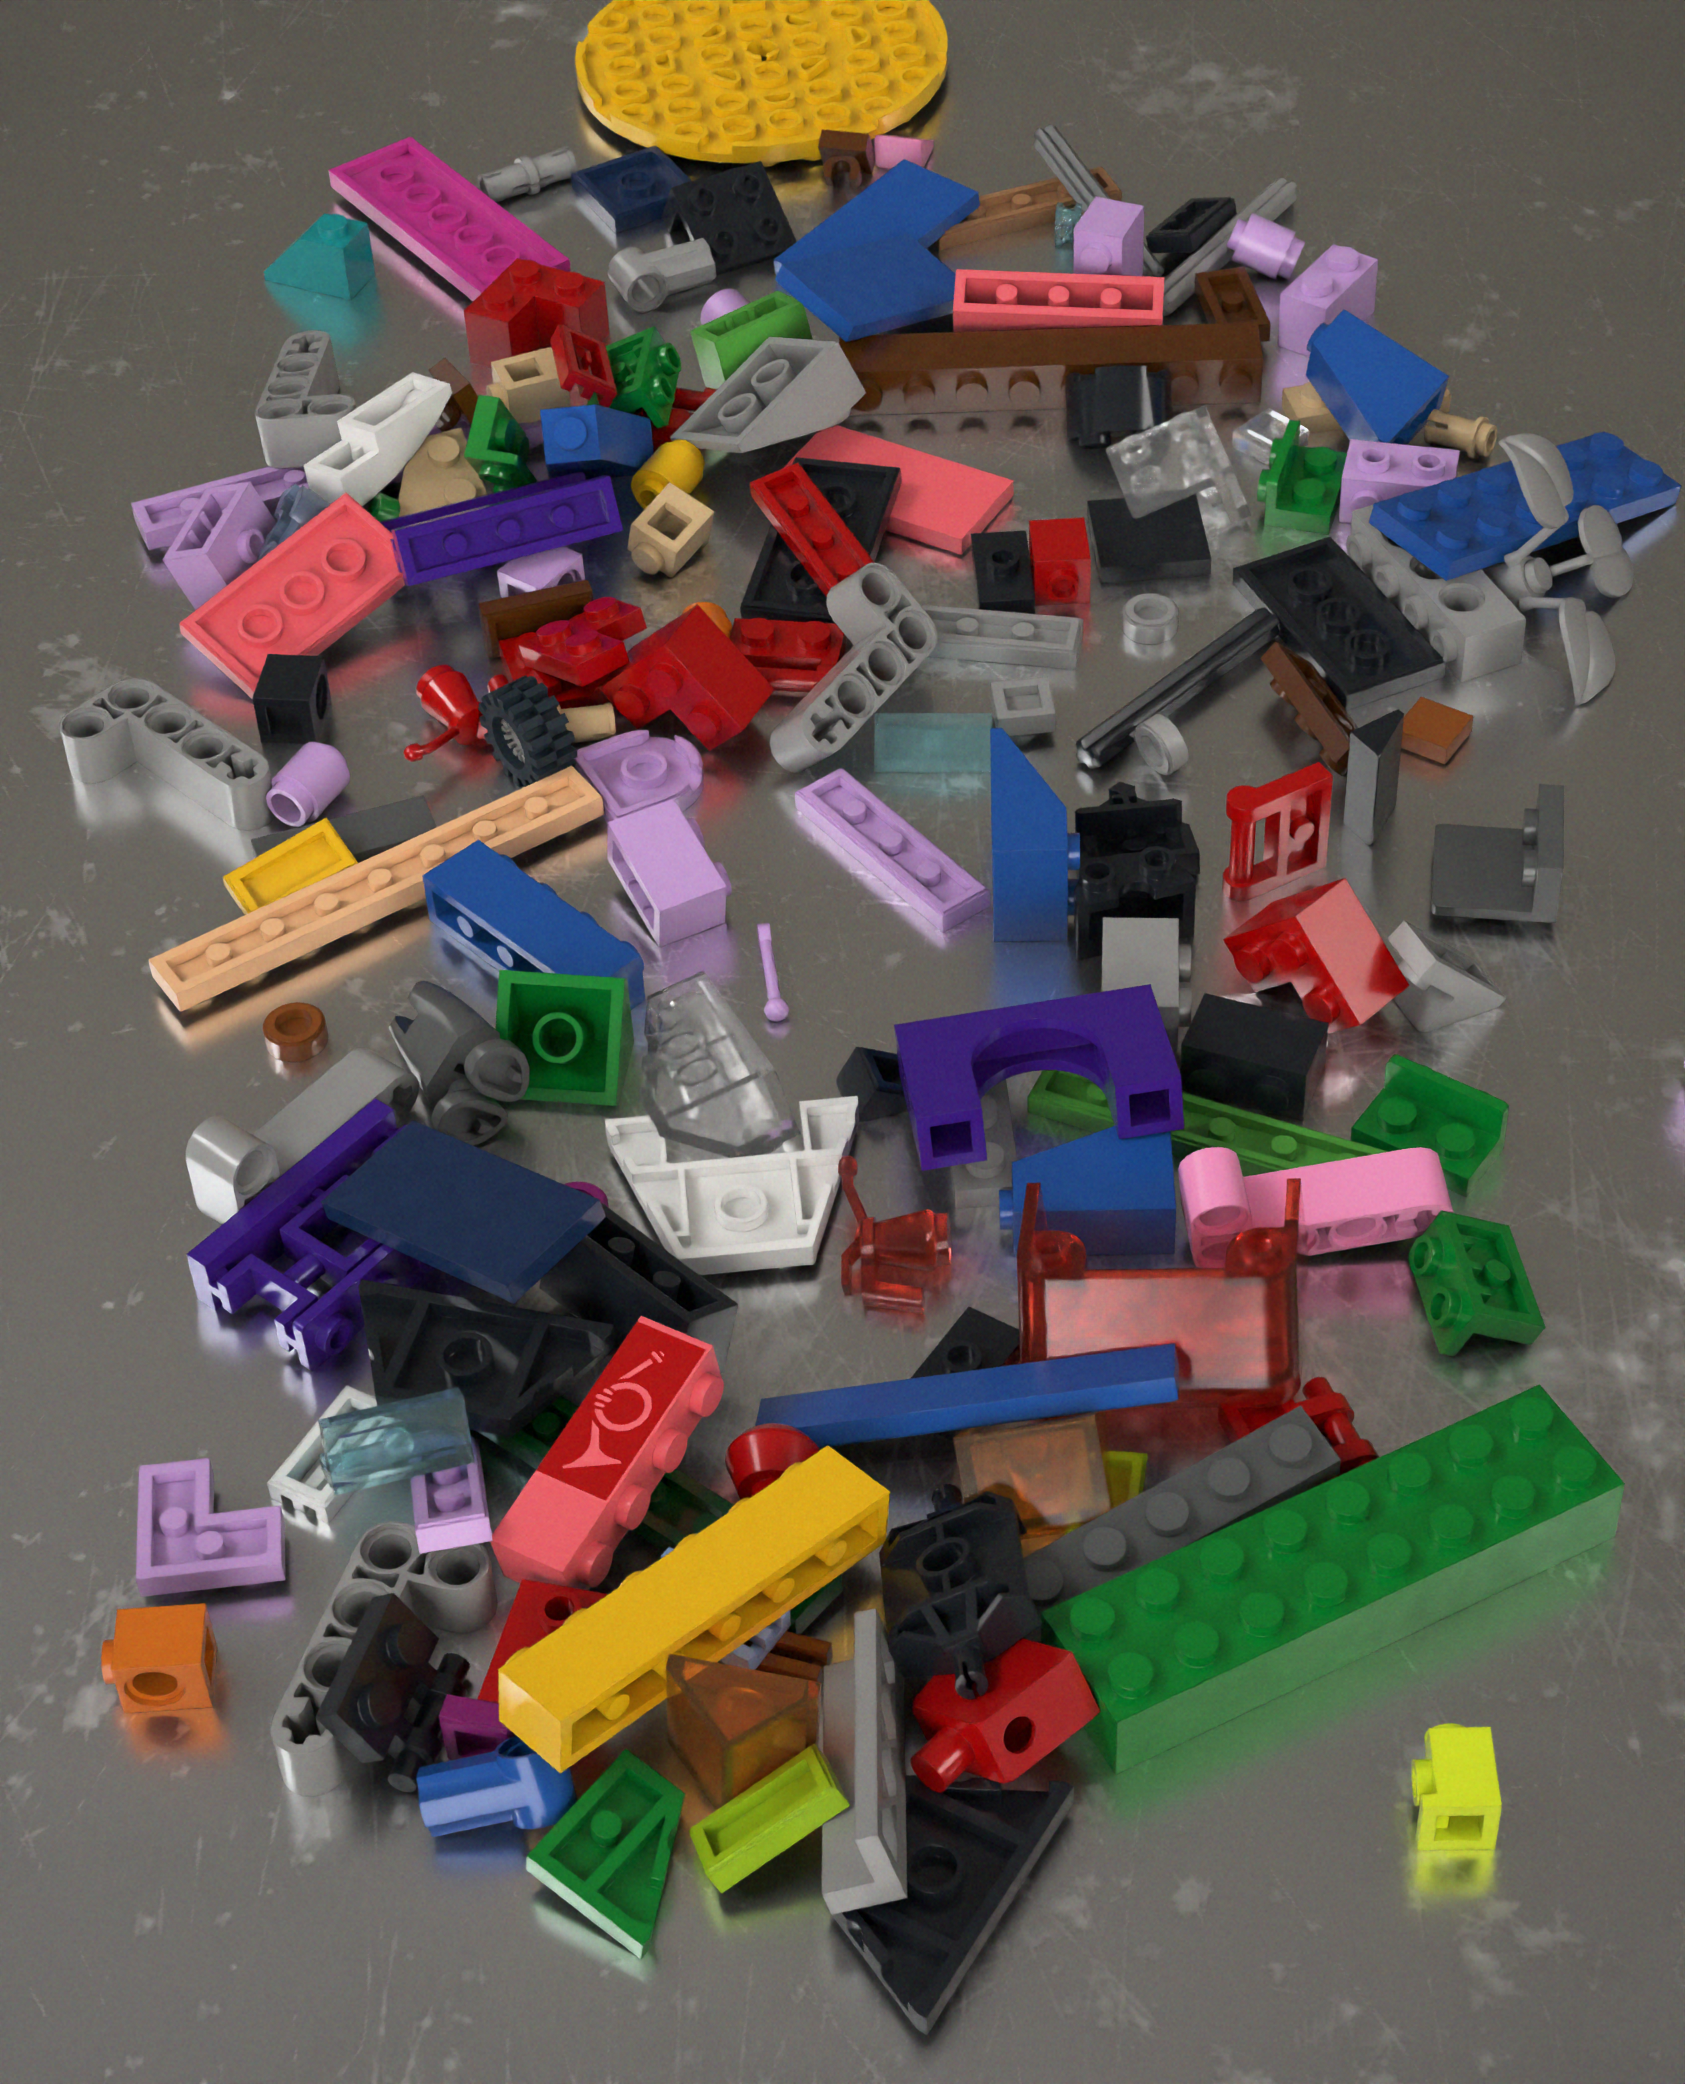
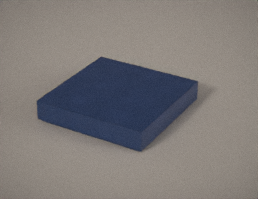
M656 145L571 174L572 189L616 234L661 219L671 187L692 181Z

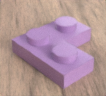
M210 1458L139 1466L136 1582L141 1597L285 1580V1521L281 1506L214 1513V1473Z

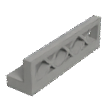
M874 1608L855 1613V1659L824 1666L823 1754L828 1759L850 1804L849 1807L822 1825V1896L832 1915L907 1898L904 1678L888 1650L887 1631L877 1609Z

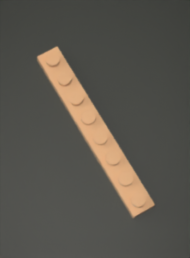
M569 766L148 959L152 977L177 1009L182 1012L426 898L422 875L475 841L480 840L499 855L504 854L512 858L604 815L603 798L573 766Z

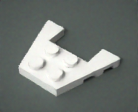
M858 1096L799 1101L804 1151L668 1163L663 1114L605 1119L607 1143L665 1250L697 1274L707 1275L812 1265L815 1263L858 1127Z

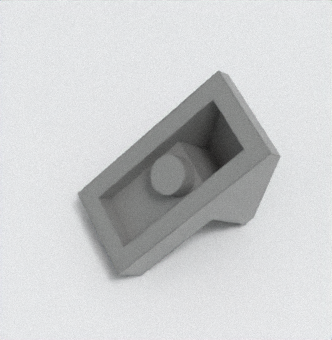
M1404 920L1387 938L1403 958L1398 967L1410 985L1393 1000L1417 1031L1422 1033L1430 1032L1498 1008L1507 999L1475 959Z

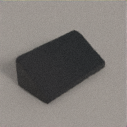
M1399 709L1350 732L1343 823L1368 845L1376 841L1396 806L1404 713Z

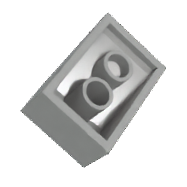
M768 337L690 416L670 439L671 441L677 439L686 440L698 449L745 453L834 427L851 414V408L861 399L866 391L838 342Z

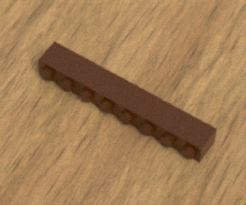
M1258 322L870 335L848 342L839 337V345L866 391L861 399L851 408L849 416L1066 409L1065 377L1070 373L1092 375L1095 374V368L1109 366H1147V373L1159 372L1164 369L1169 370L1172 376V405L1261 402L1263 355Z

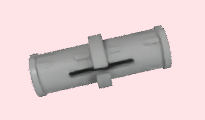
M565 146L538 157L522 156L516 158L515 163L478 175L477 185L480 191L495 202L526 192L531 196L539 193L541 187L571 178V174L578 170L577 163L572 151Z

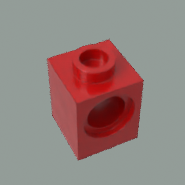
M1085 518L1029 521V556L1035 606L1090 603L1091 556Z

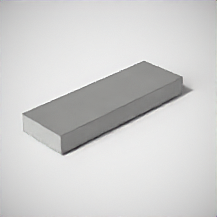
M920 604L930 616L937 631V644L927 657L1076 670L1083 638L1082 618Z

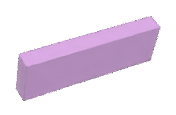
M465 1438L414 1447L408 1450L415 1532L419 1554L493 1541L478 1438Z

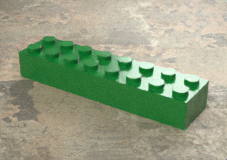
M1539 1384L1042 1611L1041 1643L1073 1652L1101 1711L1083 1727L1117 1775L1615 1538L1625 1483Z

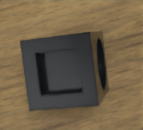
M267 655L252 697L261 742L287 744L318 742L332 701L324 656Z

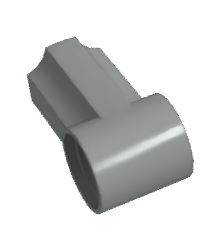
M703 238L650 253H645L642 249L636 247L623 249L609 263L608 276L612 284L633 310L650 312L658 308L664 302L667 295L712 283V280L716 279V266L710 246Z

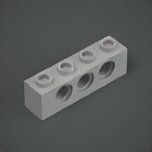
M1373 505L1352 511L1351 535L1348 536L1346 541L1348 556L1443 657L1445 663L1447 662L1446 666L1461 683L1521 664L1526 617L1481 569L1445 581L1369 523Z

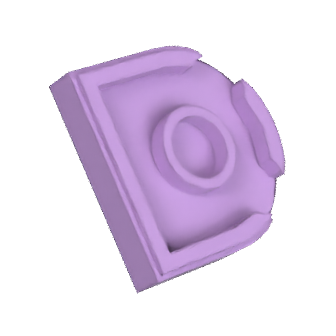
M636 730L578 749L577 757L574 758L576 761L575 769L602 796L604 815L602 816L606 822L673 798L683 812L698 799L704 786L703 762L697 748L685 738L674 735L675 740L662 737H650L649 730Z

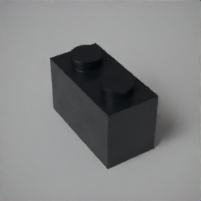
M1204 993L1181 1044L1180 1074L1182 1090L1303 1121L1325 1069L1329 1023Z

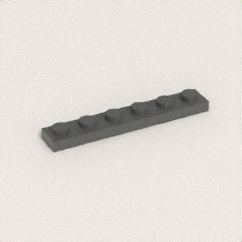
M1300 1405L1024 1557L1029 1594L1041 1616L1042 1611L1322 1484L1340 1474L1341 1459ZM1041 1625L1023 1637V1639L1035 1642L1040 1641Z

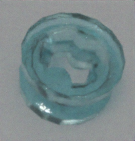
M1057 202L1055 248H1062L1065 243H1070L1074 247V227L1083 216L1082 203H1076L1073 208H1066L1063 202Z

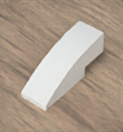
M412 372L339 419L337 424L342 440L303 465L309 488L330 504L344 493H347L361 506H364L398 475L420 448L439 419L452 394L450 384Z

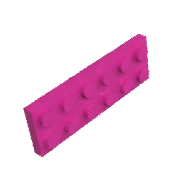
M411 136L329 170L330 183L334 190L472 301L517 258L533 260L538 264L567 272L571 271L569 258Z

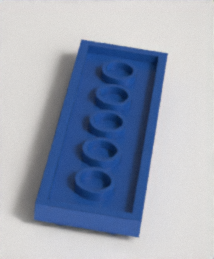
M1604 431L1557 445L1556 447L1562 454L1569 470L1574 491L1572 502L1565 506L1569 519L1532 552L1579 537V516L1582 510L1592 505L1604 507L1611 514L1616 524L1676 504L1682 485L1663 473V469L1659 465L1643 459L1624 446L1623 441L1619 437ZM1512 461L1374 503L1369 523L1445 581L1504 562L1506 554L1517 551L1543 528L1533 516L1526 502Z

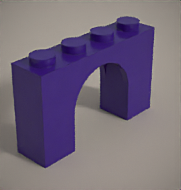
M1151 984L894 1025L900 1078L922 1171L987 1161L983 1112L980 1101L999 1082L1031 1071H1065L1080 1075L1095 1083L1106 1096L1119 1139L1184 1129L1181 1074Z

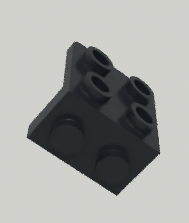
M761 161L671 187L662 214L669 233L685 228L691 241L703 238L708 243L716 266V276L777 258L796 243L795 235Z

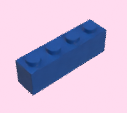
M477 840L422 875L429 920L496 970L627 978L631 1010L646 1000L643 980L644 962L637 949L631 943L620 941L600 927L596 920L587 912H579L562 900L548 884L539 883L520 870L507 855H499L480 840Z

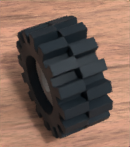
M522 676L481 698L482 702L479 703V711L483 716L479 717L481 726L488 731V733L484 734L486 742L493 745L495 752L492 754L495 760L503 762V772L508 777L513 775L514 783L519 788L522 786L526 787L569 766L575 768L576 761L574 758L577 757V749L570 744L575 741L573 732L567 730L565 726L569 721L565 713L560 715L557 710L559 702L554 695L548 697V688L543 683L537 684L535 677Z

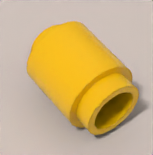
M682 439L662 444L635 473L631 480V489L639 505L645 509L669 482L690 495L703 477L705 461L702 453L695 445Z

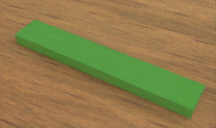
M1042 1070L1027 1097V1113L1095 1133L1115 1126L1103 1091L1089 1079L1074 1073ZM1182 1092L1184 1129L1171 1131L1173 1156L1184 1159L1187 1155L1205 1148H1229L1237 1153L1244 1177L1388 1152Z

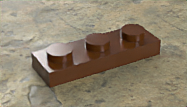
M1275 642L1261 657V660L1274 677L1270 682V686L1285 702L1295 706L1299 713L1294 719L1299 727L1310 737L1322 744L1324 748L1319 752L1322 760L1337 774L1345 777L1348 770L1350 732L1357 729L1358 726L1313 664L1280 643Z

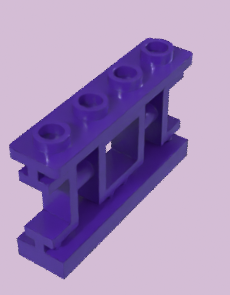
M573 472L380 522L393 535V539H390L398 572L403 574L404 582L407 586L623 531L611 477L604 475L586 480L582 472Z
M376 1098L186 1254L197 1299L214 1310L219 1309L223 1305L225 1310L234 1314L256 1294L283 1311L274 1319L280 1346L289 1352L296 1348L300 1364L310 1371L316 1370L329 1357L344 1350L352 1337L365 1327L358 1288L361 1280L410 1288L423 1275L436 1269L371 1238L367 1239L347 1257H344L320 1241L339 1225L328 1219L321 1201L407 1126L403 1125L400 1129L397 1128L394 1109ZM285 1253L286 1257L296 1263L282 1274L270 1265ZM321 1278L332 1285L333 1288L318 1300V1296L308 1291L307 1288Z

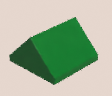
M499 970L495 1029L500 1033V1039L509 1040L519 1047L525 1054L530 1068L529 1085L525 1095L520 1099L619 1106L634 1045L627 978Z

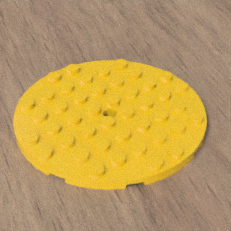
M612 0L588 23V34L583 42H578L576 47L575 66L578 89L589 111L602 124L629 141L646 148L656 145L666 155L669 154L693 160L742 164L761 161L763 167H771L781 161L798 159L816 161L822 159L818 148L821 129L867 133L870 139H874L876 135H883L899 125L910 121L932 99L945 78L948 67V36L939 12L929 0Z

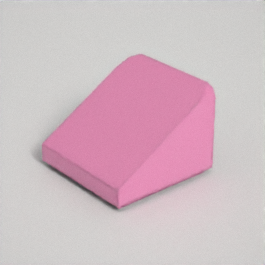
M876 135L874 139L875 166L892 169L905 159L924 168L934 147V140Z

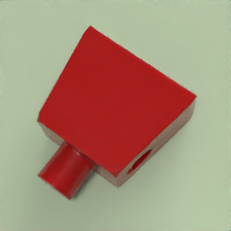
M1022 1638L996 1658L984 1664L988 1679V1689L984 1695L980 1696L976 1689V1683H974L975 1699H965L956 1692L955 1674L933 1676L913 1699L912 1711L928 1741L910 1759L911 1767L917 1777L928 1788L939 1793L948 1788L963 1772L1002 1784L1012 1782L1090 1722L1101 1711L1072 1651Z

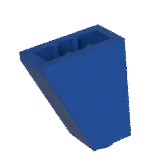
M1345 309L1329 325L1326 323L1320 324L1310 337L1306 347L1307 351L1310 352V357L1305 375L1349 440L1408 445L1428 423L1427 419L1434 409H1440L1449 376Z
M595 404L540 410L545 462L549 479L573 472L584 473L586 480L608 475L611 478L634 476L654 453L651 421L649 418Z
M1113 1126L1012 1162V1190H999L1000 1230H1013L1014 1257L1175 1254L1176 1198L1171 1131L1119 1139L1116 1128Z

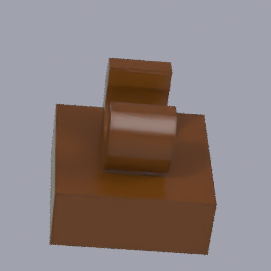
M821 129L818 148L824 163L823 174L827 186H833L836 174L842 171L850 172L849 181L851 187L858 189L862 183V174H873L875 152L869 134Z
M444 358L428 370L433 379L449 383L452 391L435 426L441 432L451 430L458 423L461 416L471 427L478 395L470 382Z

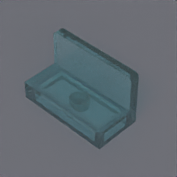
M875 713L874 772L991 774L990 728H994L993 713Z
M458 1387L318 1420L324 1453L319 1455L321 1470L335 1496L475 1463L464 1396Z

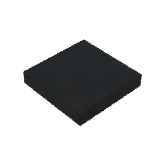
M1196 492L1087 501V518L1100 583L1211 575L1212 559Z

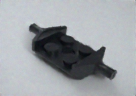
M945 1484L943 1485L945 1498H943V1493L939 1487L932 1493L934 1512L927 1514V1519L892 1528L879 1552L888 1650L903 1678L955 1674L956 1692L965 1699H975L974 1683H976V1689L980 1696L984 1695L988 1689V1679L984 1664L996 1658L1042 1624V1619L1029 1594L1020 1538V1536L1027 1534V1528L1013 1500L985 1491L962 1504L963 1496L961 1490L955 1485Z

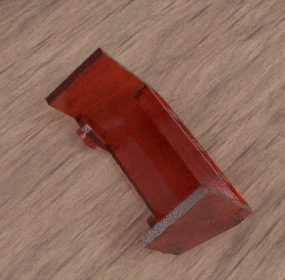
M1287 1178L1284 1227H1258L1238 1234L1231 1240L1226 1249L1225 1268L1087 1269L1088 1261L1084 1243L1077 1236L1069 1232L1048 1230L1041 1183H1027L1017 1250L1020 1364L1175 1343L1179 1362V1399L1174 1402L1128 1408H1220V1404L1244 1406V1408H1263L1286 1403L1297 1394L1302 1382L1309 1254L1301 1178Z

